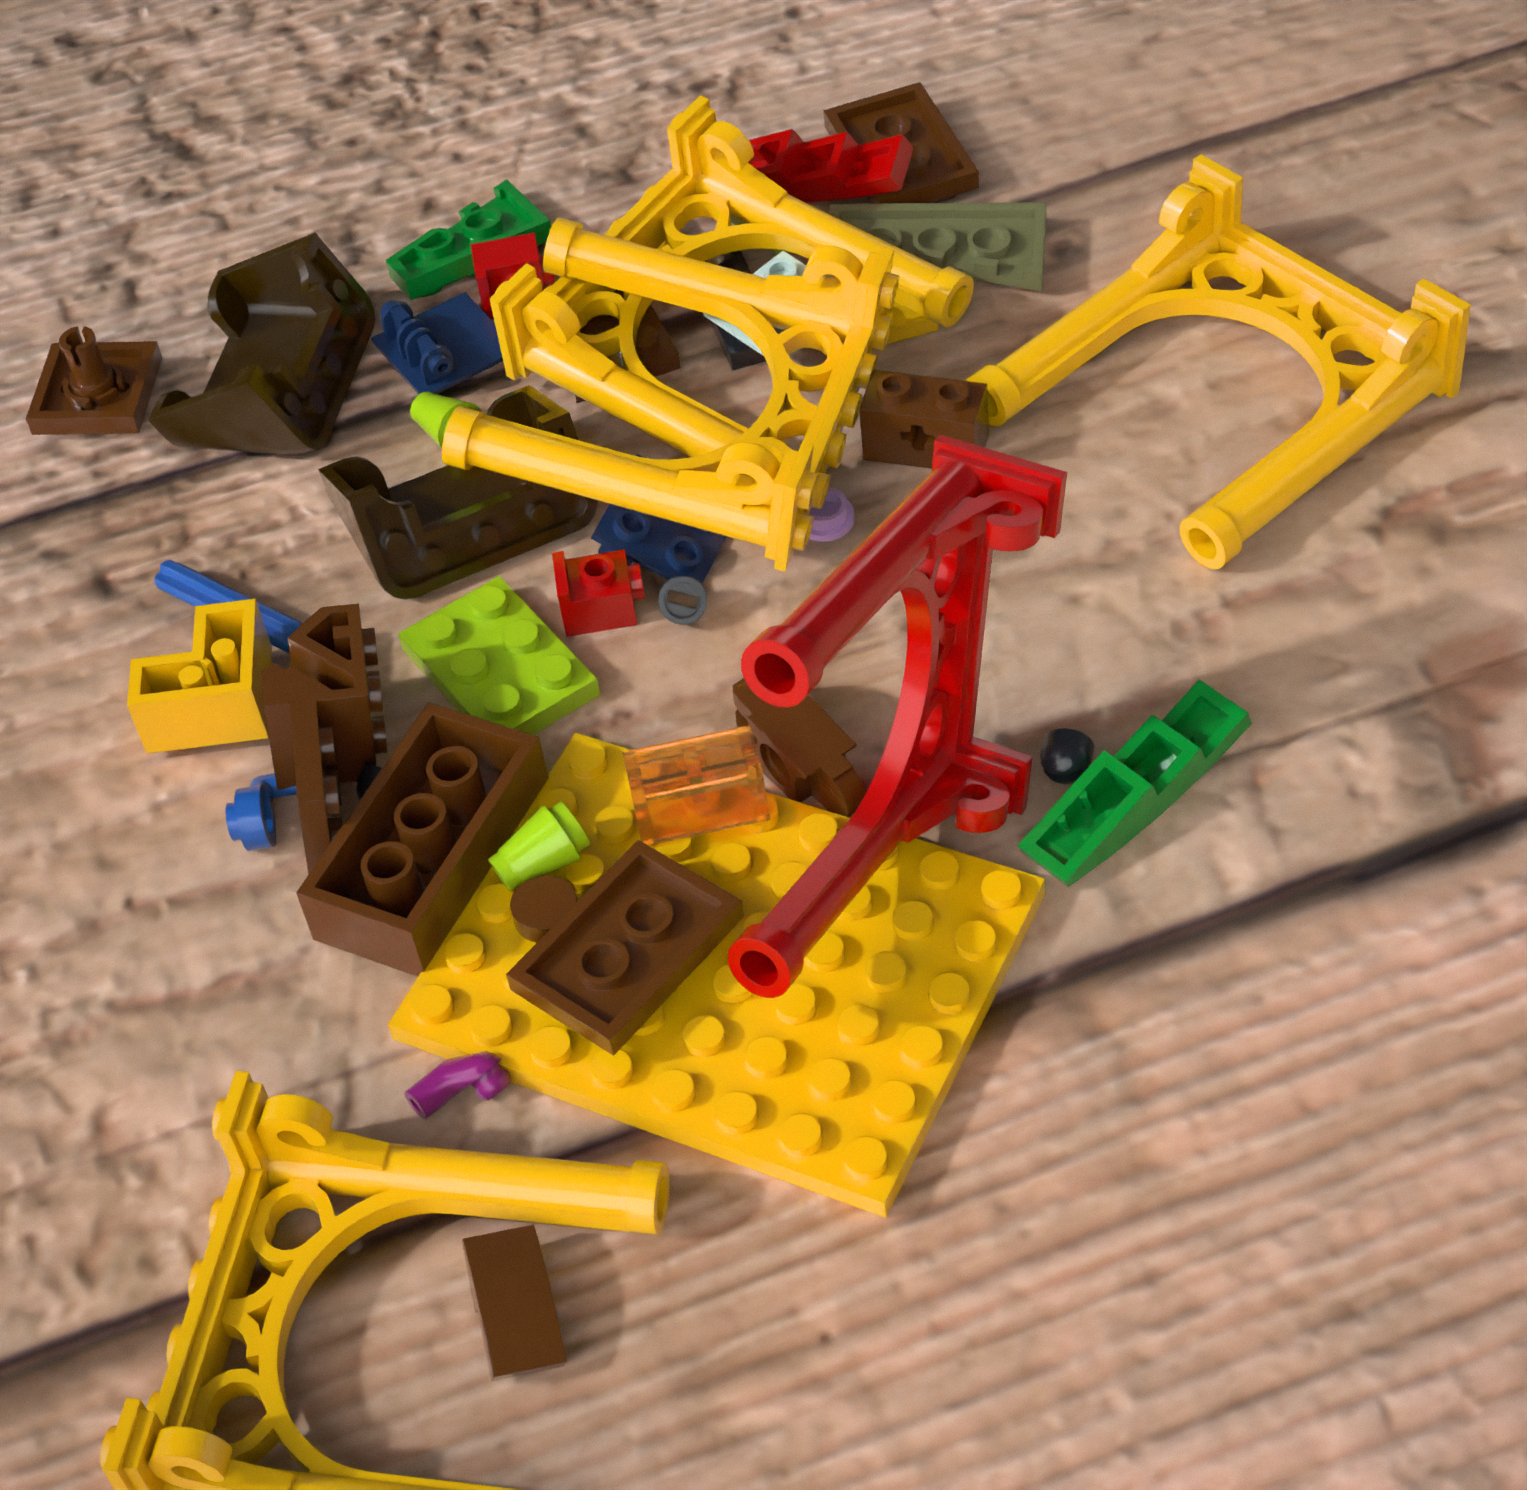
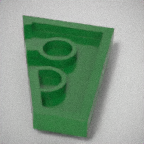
M506 179L493 188L495 193L494 199L482 207L477 203H470L458 211L461 221L449 229H431L386 259L390 278L410 300L417 297L434 295L445 285L466 276H475L470 244L535 233L538 246L547 242L552 227L550 220Z

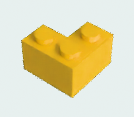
M256 598L195 606L193 645L190 652L131 659L127 707L146 754L269 738L264 711L262 670L272 662V646Z

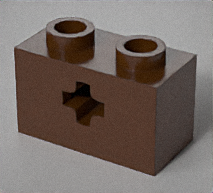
M873 370L859 408L863 460L932 469L934 440L939 435L985 448L989 436L987 383Z

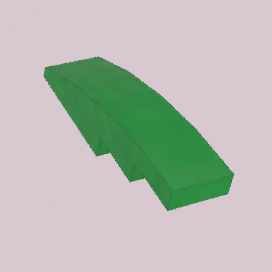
M1199 679L1162 721L1152 714L1114 757L1103 750L1017 845L1019 850L1065 886H1071L1119 851L1162 815L1197 782L1252 725L1248 712Z

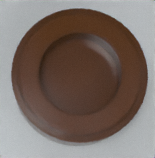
M551 875L534 877L521 884L514 892L510 902L512 917L518 933L525 939L537 943L578 901L573 886L568 881Z

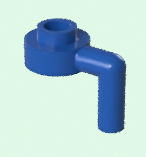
M275 773L254 778L250 787L236 789L234 802L227 803L225 808L226 823L231 839L233 841L241 840L247 851L274 847L276 845V821L272 805L273 798L296 795V786L277 790Z

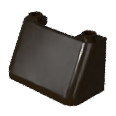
M312 233L217 272L209 289L207 308L213 322L229 338L203 394L195 397H190L185 392L179 390L161 395L148 418V421L171 444L187 448L301 456L325 446L371 337L376 319L372 301L366 291L316 233Z
M530 385L501 396L487 410L486 415L579 440L570 413ZM357 456L344 458L318 469L331 502L377 582L385 592L394 598L405 600L419 597L579 531L590 523L595 516L598 501L476 466H472L470 470H464L446 465L389 489L380 469L367 458Z

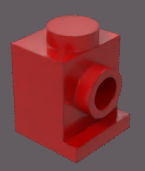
M535 233L470 244L482 309L490 319H494L490 298L503 282L509 280L526 263L535 268L536 276L541 280L543 290L546 286L555 283L554 275L544 271V253H538Z
M625 549L565 559L564 551L552 553L557 597L566 637L637 625L634 601L645 599L640 564L628 565Z

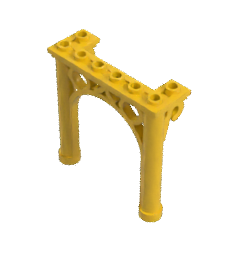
M702 95L686 110L678 113L667 127L672 169L656 185L650 186L645 191L643 197L622 218L616 219L604 234L655 249L665 241L666 245L659 250L700 261H706L722 254L746 249L783 250L809 259L811 254L820 247L838 246L852 252L864 267L870 251L880 254L883 246L894 249L891 273L900 275L894 301L946 328L955 325L963 316L970 303L974 289V281L970 275L951 266L942 269L787 194L786 190L748 163L754 157V151L747 137L734 125L725 121H716L715 110L710 108V100ZM730 216L748 224L731 226ZM698 217H709L717 221L713 231L698 235H686L679 232L689 221ZM527 263L509 280L503 282L490 298L507 377L513 380L520 376L527 378L534 372L690 457L702 455L727 445L748 430V428L663 384L643 366L635 349L636 336L641 319L654 299L623 291V299L620 294L614 293L616 289L573 277H560L553 285L543 290L541 280L536 276L535 268ZM611 315L619 319V326L597 335H587L579 331L595 316ZM621 351L624 369L617 366L606 356Z
M1200 154L1193 159V169L1189 171V182H1184L1176 187L1168 196L1161 209L1159 224L1165 227L1166 230L1142 253L1129 270L997 365L984 366L966 381L987 383L989 425L1001 426L1121 336L1142 324L1157 319L1181 315L1223 317L1256 326L1288 343L1307 360L1320 381L1323 390V401L1317 413L1305 426L1205 504L1192 512L1180 524V536L1190 555L1207 568L1220 569L1240 553L1244 541L1431 393L1438 397L1445 394L1451 399L1459 393L1471 304L1423 278L1416 283L1411 309L1402 313L1391 308L1356 286L1347 283L1312 261L1303 258L1268 236L1242 223L1243 177ZM1216 277H1230L1246 287L1239 290L1212 289L1208 281ZM1188 281L1192 282V289H1179ZM1321 328L1327 331L1322 340ZM1352 350L1364 354L1375 362L1364 366L1336 362L1333 355L1340 351ZM1340 389L1356 390L1349 399L1339 406Z
M558 217L550 229L545 246L543 268L546 273L564 278L573 277L703 312L729 322L749 336L764 355L769 366L773 384L769 401L758 419L735 440L714 451L681 459H650L634 456L485 415L481 411L457 406L449 419L444 434L442 462L464 470H470L472 466L480 467L766 547L765 558L775 560L774 569L786 572L794 550L805 551L814 520V516L809 515L811 508L821 509L824 504L830 483V474H827L826 470L828 466L838 468L847 438V434L842 433L844 426L854 428L862 402V394L858 393L859 388H867L872 372L877 367L878 355H874L875 349L885 351L888 344L893 318L884 316L885 308H892L900 275L891 273L894 249L883 246L880 254L870 251L863 267L861 261L847 249L838 246H824L816 249L811 254L803 276L767 275V278L587 231L583 229V225L580 222ZM826 274H830V275H833V276H835V277H821V276L826 275ZM774 328L784 331L778 334ZM801 348H814L822 351L827 356V359L818 366L806 367L796 364L790 359L789 355ZM824 389L818 406L807 401L800 393V391L812 392ZM793 436H805L799 451L790 449L783 440Z
M235 1071L227 1098L222 1097L218 1100L212 1121L214 1138L220 1141L229 1161L231 1175L224 1196H218L212 1205L209 1218L210 1240L204 1258L195 1261L189 1276L188 1293L190 1301L182 1324H176L169 1336L167 1344L168 1368L161 1390L154 1391L151 1394L146 1407L141 1399L126 1397L117 1426L112 1425L107 1430L103 1439L100 1460L104 1474L114 1490H520L353 1469L337 1463L319 1452L303 1437L293 1423L286 1402L284 1361L286 1346L295 1316L315 1280L339 1253L366 1233L386 1223L413 1215L429 1213L457 1214L659 1235L664 1227L669 1202L670 1176L667 1163L636 1160L633 1166L388 1143L331 1129L334 1117L320 1103L306 1097L291 1094L275 1095L269 1098L263 1083L253 1082L250 1072ZM327 1194L367 1199L336 1216ZM307 1208L319 1214L322 1229L303 1245L290 1250L277 1249L271 1245L276 1232V1226L286 1213L295 1209ZM257 1258H259L261 1264L271 1272V1275L266 1284L256 1293L246 1296ZM264 1323L263 1330H261L259 1325ZM232 1338L242 1341L247 1346L246 1359L252 1371L259 1370V1375L247 1368L230 1369L222 1373ZM238 1396L258 1398L263 1403L267 1413L246 1437L235 1443L228 1444L225 1440L212 1434L217 1424V1415L229 1400ZM280 1442L291 1459L303 1472L268 1468L255 1464Z

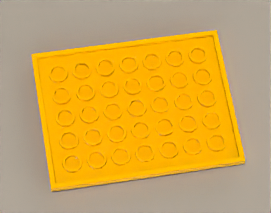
M575 733L549 772L547 782L512 834L513 836L543 805L550 809L561 801L569 809L588 837L590 845L579 852L580 860L546 875L557 876L568 881L573 886L577 900H579L637 840H640L742 900L744 917L613 1056L510 990L506 974L536 942L525 939L516 930L510 902L517 888L510 892L491 867L425 971H421L387 1024L392 1039L445 1059L489 1051L502 1059L498 1063L510 1074V1082L886 1218L1046 895L1045 878L917 838L909 843L901 841L804 958L803 970L789 989L779 997H761L745 989L735 979L728 965V951L747 927L762 922L850 818Z

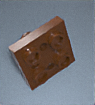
M78 326L66 330L60 336L59 343L51 344L28 410L26 421L31 434L140 433L163 358L157 341L96 342L93 330L83 326L82 333L85 338L83 343Z

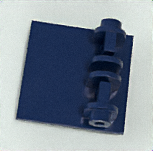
M466 292L415 317L407 303L395 300L388 301L381 308L383 332L371 338L372 343L418 395L423 392L439 394L503 362L495 323Z
M609 504L591 539L601 544L598 554L625 549L628 565H631L632 562L639 563L640 566L666 580L678 575H687L703 584L727 536Z

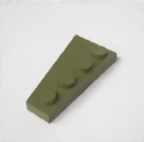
M1046 202L830 204L829 214L942 269L951 266L970 275L976 281L1043 291L1047 221Z

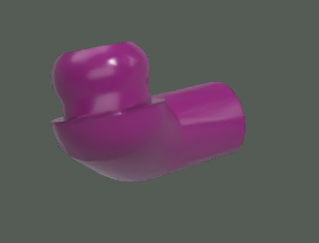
M483 1051L443 1061L405 1091L404 1095L413 1110L421 1118L427 1119L469 1085L475 1088L480 1099L489 1101L510 1084L511 1077L498 1063L502 1060L500 1057L489 1051Z

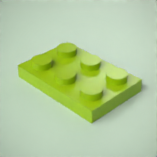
M500 576L398 633L402 650L458 712L531 735L601 695L597 678Z

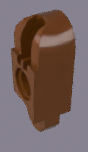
M744 678L733 684V699L737 707L735 711L737 735L743 746L751 753L752 763L789 799L803 802L810 796H813L827 811L846 817L852 816L867 792L853 765L846 759V753L855 748L857 744L809 695L798 705L777 707L766 703L756 696Z

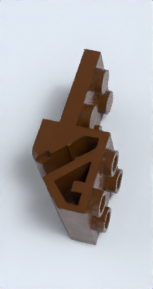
M359 603L327 606L318 609L288 637L291 665L284 669L273 662L262 670L264 711L277 790L296 786L308 875L343 825L342 817L330 818V815L340 814V806H342L340 783L357 782L365 762L377 766L376 754L388 753L384 716L372 717L371 712L383 711L379 670L367 671L366 667L378 665L375 628L362 629Z

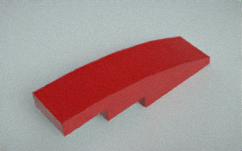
M793 129L750 139L749 142L753 148L754 157L748 163L786 190L787 194L804 202L854 199L902 190L914 147L903 134L858 145L848 132L804 142Z

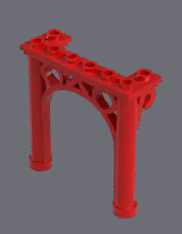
M939 435L934 440L932 472L780 625L765 629L744 650L741 658V670L752 692L773 706L792 707L798 705L818 685L826 665L894 594L899 591L902 594L907 617L905 670L895 719L880 764L864 798L849 821L762 922L747 927L728 951L729 968L735 979L751 993L765 998H775L783 995L803 970L804 958L901 841L909 843L955 813V826L957 829L970 833H987L1003 826L1008 814L1011 815L1014 812L1022 815L1026 810L1033 756L973 736L993 549L999 551L1028 549L1039 541L1040 536L1056 538L1061 530L1068 472Z

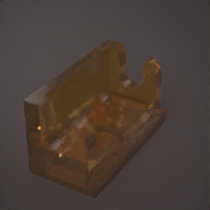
M750 725L622 752L640 839L648 846L771 820L761 761Z

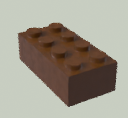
M427 702L296 892L313 940L417 977L421 971L424 972L492 867L488 859L496 854L498 849L510 839L549 778L540 738Z

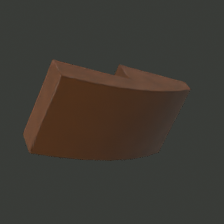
M534 1224L463 1238L462 1246L475 1313L478 1312L491 1381L565 1366L567 1359Z

